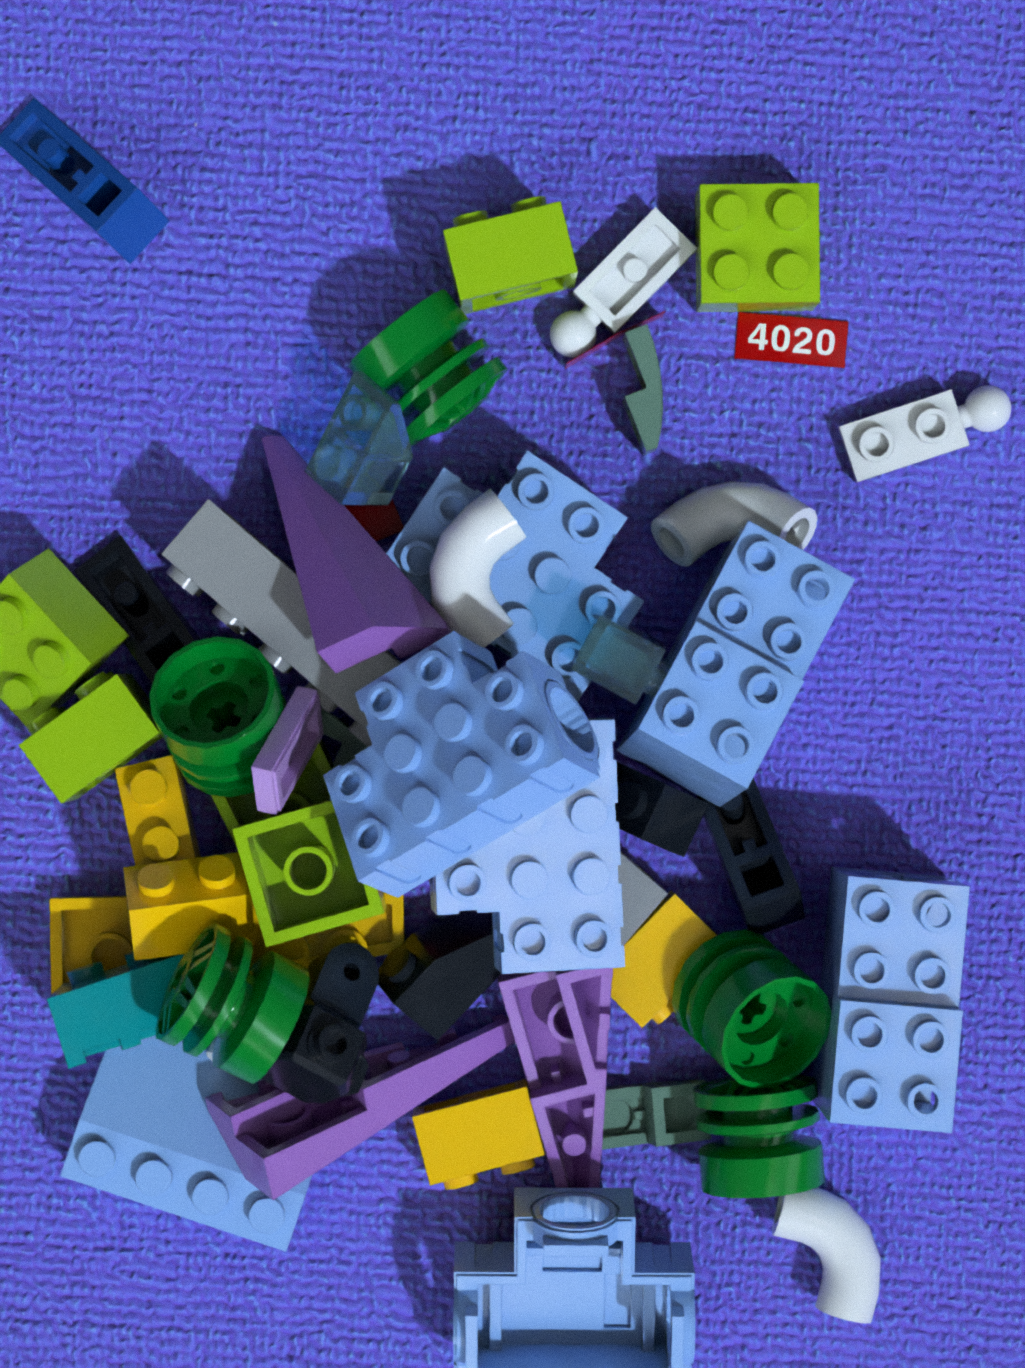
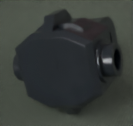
M356 943L340 944L316 957L309 964V986L300 1016L277 1060L264 1077L261 1078L305 1103L325 1104L337 1098L359 1093L369 1068L364 1056L367 1047L366 1032L361 1024L378 984L379 969L373 955L366 948Z

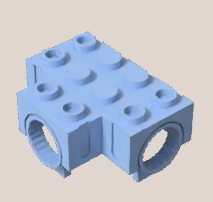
M527 451L516 467L514 475L497 496L521 527L526 538L501 556L493 566L490 575L491 590L514 624L490 644L510 658L525 651L561 672L566 689L578 701L644 603V600L629 590L624 591L611 583V578L595 568L628 517ZM446 468L442 469L386 553L430 604L429 567L441 533L468 504L483 494L477 489L474 491L462 483L461 478Z
M453 631L355 692L360 710L365 713L368 722L366 728L372 745L356 754L355 759L345 765H338L323 776L358 882L398 898L601 778L598 772L601 768L597 761L598 743L596 735L585 712L566 689L561 672L525 651L506 662L507 665L498 670L490 651Z
M588 718L598 743L597 761L601 768L598 771L601 778L429 879L431 910L436 915L459 914V911L475 910L477 913L492 912L494 967L501 974L625 967L624 945L621 944L620 927H623L622 884L618 881V865H621L620 832L615 810V803H618L617 761L613 759V741H616L615 719Z
M514 1187V1242H493V1244L455 1242L454 1368H692L695 1355V1271L690 1242H670V1245H652V1242H635L636 1216L633 1188Z

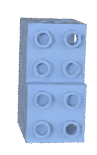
M748 520L724 549L616 751L718 807H721L748 789L804 683L803 677L855 579Z
M831 867L821 989L828 997L832 1015L828 1037L819 1054L814 1059L813 1077L817 1081L818 1097L813 1099V1102L830 1123L952 1133L963 1010L959 1008L970 886L945 876ZM932 1091L935 1095L934 1105L931 1104Z

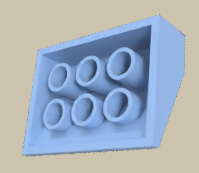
M155 1035L142 1039L140 1045L126 1050H121V1046L106 1050L78 1121L60 1176L287 1252L312 1175L275 1200L270 1199L244 1178L208 1112L205 1097L218 1092H222L226 1101L258 1093V1082L255 1084L248 1083L213 1066V1062L206 1055L210 1045L196 1057L183 1052L182 1041L176 1046H172L156 1039Z

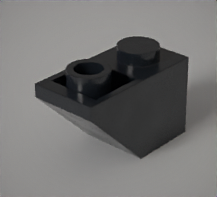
M617 762L618 803H615L616 821H619V829L684 857L708 803Z

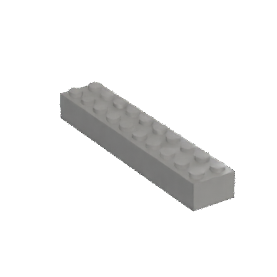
M208 499L161 553L172 563L166 574L191 595L195 594L197 597H200L205 591L218 603L211 612L238 635L242 634L244 636L248 630L254 633L264 642L258 650L261 651L269 663L283 674L285 672L289 674L293 668L309 681L305 688L317 690L320 706L329 713L339 706L355 720L348 730L367 747L371 746L372 743L366 728L368 722L365 713L360 710L355 692L397 667L402 662L386 650L336 674L317 653L296 571L224 509ZM620 850L621 865H618V881L622 884L623 927H620L621 944L625 945L668 893L656 880Z

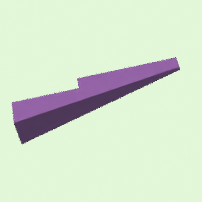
M272 435L261 438L316 650L331 669L337 674L391 648L402 659L432 645L451 633V628L286 438L284 436Z
M613 968L500 974L498 976V984L530 1089V1101L556 1188H600Z
M500 1014L492 1017L491 1024L467 1035L458 1037L454 1028H449L437 1040V1043L406 1051L402 1042L366 1051L364 1056L369 1068L359 1093L337 1098L325 1104L305 1103L264 1080L258 1081V1093L226 1101L222 1092H218L205 1097L208 1112L244 1178L270 1199L275 1200L514 1043L515 1038L509 1018Z

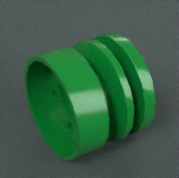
M445 289L433 293L400 316L370 341L348 365L373 397L382 395L397 386L404 394L395 402L387 414L392 422L403 419L415 410L420 413L402 433L411 446L416 445L427 437L441 432L444 433L464 419L488 398L497 381L509 370L499 357L492 359L477 370L473 368L472 365L488 350L490 345L485 339L481 338L458 349L454 340L462 333L470 320Z
M218 636L194 641L173 653L157 671L149 694L152 717L166 741L177 767L189 784L206 794L223 797H235L253 793L254 785L251 766L286 707L287 702L281 694L280 685L271 665L257 648L241 639Z
M211 923L200 933L172 974L155 1028L156 1039L172 1046H176L182 1041L183 1052L196 1057L206 1050L215 1039L212 1053L213 1066L248 1083L255 1084L272 1067L289 1040L307 996L310 980L308 968L273 951L265 952L249 969L253 953L252 941L238 936L231 942L229 929L219 924Z
M744 929L723 932L702 943L686 959L674 982L672 1007L676 1021L741 1085L761 1089L779 1086L796 1077L817 1057L828 1037L832 1014L827 995L808 975L794 963H791L779 949L775 948L761 934Z
M799 1074L779 1086L755 1089L741 1085L731 1075H727L724 1078L703 1082L693 1087L695 1106L710 1110L695 1117L697 1130L724 1137V1139L705 1144L698 1149L703 1193L726 1198H765L805 1192L817 1188L825 1182L823 1149L820 1139L802 1134H794L795 1130L814 1125L820 1120V1113L816 1106L803 1104L818 1097L817 1081L814 1077Z

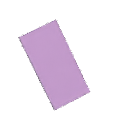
M297 686L251 766L257 811L277 815L279 811L281 812L324 735L320 698L315 689Z

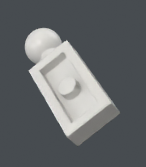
M655 207L573 291V295L584 307L580 311L564 312L553 321L550 328V340L555 350L566 357H578L594 346L597 336L596 327L600 323L615 335L696 252L697 247Z
M985 385L974 389L968 395L965 404L957 406L951 389L839 426L838 429L855 481L858 483L968 447L970 444L965 428L972 426L982 432L999 430L1010 418L1011 402L1008 395L1002 389L996 386Z

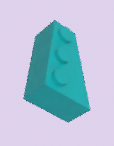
M132 951L124 955L126 965L104 971L102 962H96L67 972L70 982L63 983L47 998L68 1069L87 1063L86 1056L121 1046V1050H126L140 1045L142 1039L155 1036L157 1019L166 988L174 970L185 954L134 961V953Z

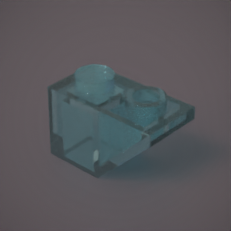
M354 371L304 472L341 505L388 506L413 458L401 405L363 371Z
M600 612L571 665V670L637 704L643 692L651 697L655 695L670 665L668 664L669 660L663 658L666 651L664 642Z

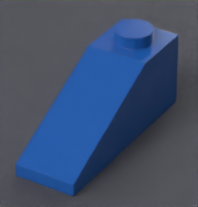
M35 98L25 106L0 134V146L129 264L135 260L169 223L170 220L131 181Z

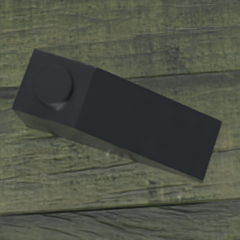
M121 535L74 570L90 594L129 635L124 644L152 684L157 671L173 653L194 641L201 640Z
M754 778L748 789L721 807L695 794L697 799L708 803L703 816L746 929L763 934L804 919L805 913L800 889Z
M460 911L459 914H453L412 933L400 947L391 951L379 968L378 985L391 1002L436 1040L456 1022L501 974L494 967L492 912Z

